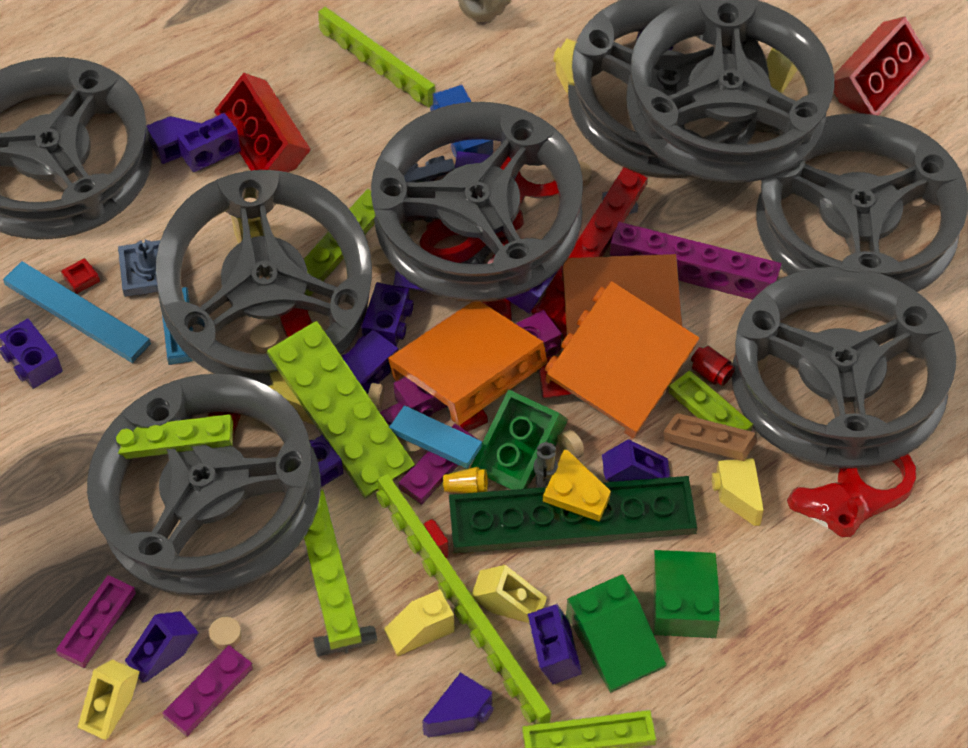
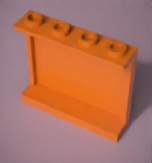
M611 281L607 288L601 286L592 300L596 304L591 311L585 309L577 321L580 327L576 333L572 334L570 332L561 344L564 350L558 358L553 356L545 367V371L548 372L545 382L549 384L551 380L623 426L625 428L624 433L634 439L696 347L700 337Z
M470 302L388 358L395 381L405 376L449 407L452 421L458 425L468 420L505 394L508 389H512L547 364L544 342L482 302Z

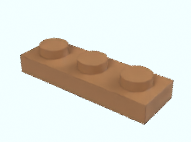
M676 413L663 431L665 441L741 461L746 459L757 443L755 432Z

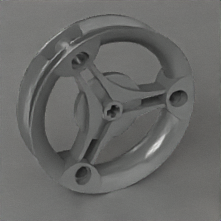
M689 0L617 1L598 12L586 24L574 47L572 73L575 86L568 83V101L577 127L589 143L600 153L624 167L645 174L667 177L690 175L660 159L645 145L637 132L623 126L611 117L597 99L592 86V77L605 71L628 85L631 75L633 49L614 41L629 33L643 31L659 14ZM748 38L744 43H741L746 58L757 63L769 78L767 61L757 40ZM714 46L689 54L667 50L653 68L651 87L663 92L667 96L686 88L693 68L703 59L713 56ZM722 46V53L732 54L731 46ZM749 119L741 122H729L720 130L705 137L685 129L684 124L679 127L695 136L713 142L746 145L752 139L759 121Z
M689 0L659 14L646 26L637 39L631 58V75L627 86V110L631 123L640 139L655 155L676 169L699 178L717 182L743 183L759 181L779 175L793 168L809 155L821 137L825 125L826 112L833 97L834 71L824 45L812 30L799 19L776 6L758 0ZM696 36L706 43L713 44V56L703 59L693 68L686 88L667 96L663 92L651 87V76L656 62L672 46ZM751 38L767 44L782 53L800 72L808 95L795 101L771 87L766 72L757 63L746 58L741 43ZM722 46H731L732 54H723ZM710 117L724 122H741L752 119L772 125L785 133L761 143L734 145L700 138L679 126Z
M70 57L36 58L0 69V114L16 104L33 98L57 94L69 95L50 114L33 117L15 130L0 133V166L15 167L21 174L32 179L52 180L64 190L62 199L45 202L19 201L0 195L1 233L26 239H56L77 235L92 230L113 219L139 195L150 174L153 158L152 145L148 139L146 115L140 97L134 88L118 73L98 63ZM95 113H116L122 119L127 132L125 152L116 168L110 174L88 175L82 166L87 160L91 149L86 126ZM74 172L78 180L72 183L67 175Z
M465 102L430 111L408 123L393 136L382 150L373 171L371 197L375 212V227L379 244L392 266L408 281L425 291L444 298L483 302L505 299L526 292L540 285L560 269L572 253L581 230L583 178L575 152L563 135L552 125L535 114L514 106L494 102ZM482 139L501 142L500 147L482 163L458 167L449 172L442 180L415 183L406 182L404 179L407 172L417 161L442 146L466 140ZM508 157L511 158L512 160L508 163L505 169L502 170L500 168L502 164ZM524 164L530 166L545 165L555 179L559 191L557 217L550 230L542 239H521L512 224L520 208V192L514 179ZM407 215L438 218L447 228L459 235L481 239L495 254L494 261L489 264H462L441 259L418 246L407 235L401 224ZM501 231L509 242L505 246L502 245L496 236Z
M859 113L831 115L826 117L821 137L809 155L793 168L779 175L761 180V192L756 208L757 229L765 250L773 261L782 263L781 270L787 275L818 267H853L889 276L918 292L938 279L947 269L955 255L959 235L964 227L968 213V191L963 174L951 155L938 142L922 131L906 123L883 116ZM857 151L890 158L905 165L908 169L884 176L865 172H850L837 175L816 169L805 162L828 153ZM794 193L819 208L824 223L833 232L845 238L851 255H848L841 261L824 255L807 245L788 224L782 209L781 200ZM919 197L938 205L941 213L940 225L935 238L926 248L900 262L879 252V239L888 236L898 227L903 213V206ZM860 241H869V251L860 252ZM839 268V269H842V270H845V271H851V272H857V273H864V272H859V271H854V270Z
M251 170L221 177L197 190L184 201L169 220L160 240L156 257L159 303L164 321L173 339L198 365L213 374L242 376L268 386L271 385L270 373L278 371L267 354L247 353L228 347L216 340L215 333L245 315L256 319H273L289 313L294 308L304 309L329 317L330 326L325 330V333L340 355H342L358 334L367 311L372 280V262L368 242L359 222L349 208L337 196L318 183L299 175L276 170ZM255 198L257 200L254 202H247L244 199ZM276 204L294 208L309 215L329 231L336 240L344 256L347 279L338 287L308 274L305 261L298 250L288 242L274 237L266 214ZM227 212L229 215L241 218L243 239L242 242L237 244L228 253L223 262L221 270L222 288L209 301L198 307L184 300L181 285L183 259L190 242L202 227L218 215ZM260 217L263 236L251 238L248 219ZM306 290L331 298V302L327 303L304 294ZM229 301L232 307L215 320H212L209 315ZM346 302L352 305L353 308L343 310L338 305ZM197 324L204 327L201 332L189 330L191 326Z
M818 267L799 271L775 281L763 289L750 302L740 319L736 333L735 356L733 359L735 372L732 374V386L738 406L743 415L753 423V428L763 438L783 452L810 463L836 468H862L881 465L903 457L923 444L936 430L943 417L947 405L948 392L956 370V350L952 334L934 306L921 294L904 283L889 276L860 268ZM839 268H844V269H849V270H854V271H859V272H864V273H857V272L845 271V270H842V269H839ZM844 306L877 314L890 322L862 332L845 328H833L816 333L791 327L781 323L780 320L790 314L808 308ZM904 351L917 358L925 359L928 372L926 387L920 400L909 411L887 423L877 417L866 414L864 399L872 396L881 388L885 380L887 362ZM770 354L798 368L799 375L804 384L812 392L828 400L835 418L827 425L799 416L786 408L766 387L758 369V361ZM844 402H853L855 413L845 414Z
M202 374L185 377L161 385L135 400L114 419L101 437L93 453L87 478V495L92 516L120 564L137 579L154 588L184 595H208L236 589L259 579L276 568L298 547L307 534L316 515L321 492V476L318 461L310 444L304 423L295 408L281 394L269 386L256 380L231 374ZM231 412L243 414L263 422L282 439L284 445L280 449L278 456L271 458H245L233 446L211 448L207 445L191 446L193 451L184 452L166 449L169 461L165 465L159 481V492L165 509L152 532L132 533L126 525L120 508V492L125 473L133 458L126 459L118 454L121 446L116 441V436L122 429H130L133 432L136 427L149 428L153 425L161 426L171 421L193 419V416L199 414ZM273 492H285L284 500L274 516L263 528L246 541L227 550L210 555L178 556L187 541L203 524L213 523L229 516L238 509L245 499ZM181 520L176 529L174 530V532L172 533V535L170 536V538L167 539L171 534L172 530L174 529V527L176 526V524L178 523V521Z

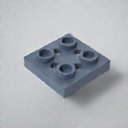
M444 156L435 157L425 162V166L422 167L415 163L404 179L406 182L415 183L435 181L434 179L446 175L455 169L453 159L445 160Z
M140 240L136 244L118 246L124 297L158 292L156 257L160 240H145L144 243Z

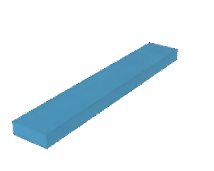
M23 261L3 279L7 287L131 363L151 345L150 339Z

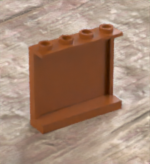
M676 254L568 258L562 265L561 273L564 285L567 335L570 332L572 334L576 333L580 327L577 321L585 309L591 311L596 304L592 300L601 286L607 288L611 281L682 326Z

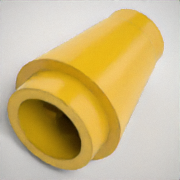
M474 467L444 474V492L457 494L488 492L486 469Z

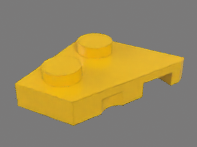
M564 449L558 462L557 471L552 475L543 494V502L600 522L610 499L611 491L576 457Z

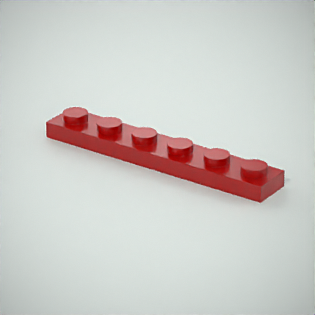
M625 167L622 168L577 240L568 258L603 257L611 244L618 222L624 223L648 184V177ZM562 266L547 288L545 295L550 292L564 296Z

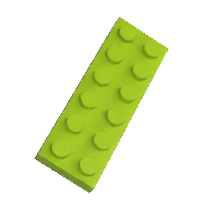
M318 321L313 322L267 350V355L312 422L342 459L344 469L364 499L378 491V478L389 474L394 481L415 466V463L389 428V425Z

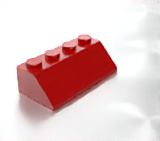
M906 16L882 22L834 74V94L841 104L859 114L879 116L930 59Z
M243 72L214 110L216 116L225 113L237 129L241 149L239 153L250 171L276 170L290 172L295 170L311 151L265 79Z

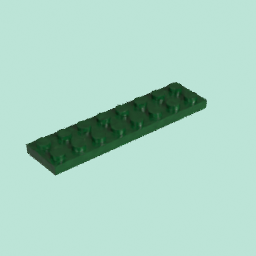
M689 476L604 482L603 484L611 491V495L600 522L543 502V494L547 487L449 495L453 552L467 553L697 534V522Z

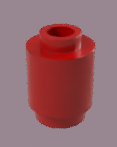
M709 345L704 348L699 347L691 358V362H693L692 369L714 385L718 383L720 386H724L735 372V367L731 365V361Z

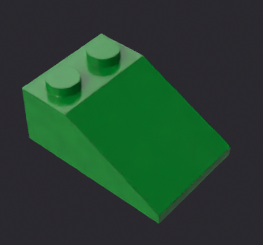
M508 389L482 442V448L476 455L470 468L479 467V469H486L488 479L511 490L527 489L536 475L534 472V462L537 459V447L544 442L556 446L558 435L563 432L568 419L561 413Z
M654 550L653 634L656 636L716 638L720 622L716 553Z
M623 574L567 598L566 616L610 693L666 667V662L640 602Z

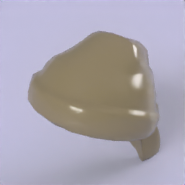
M458 0L460 9L467 17L479 23H490L497 15H501L504 12L505 7L511 0Z

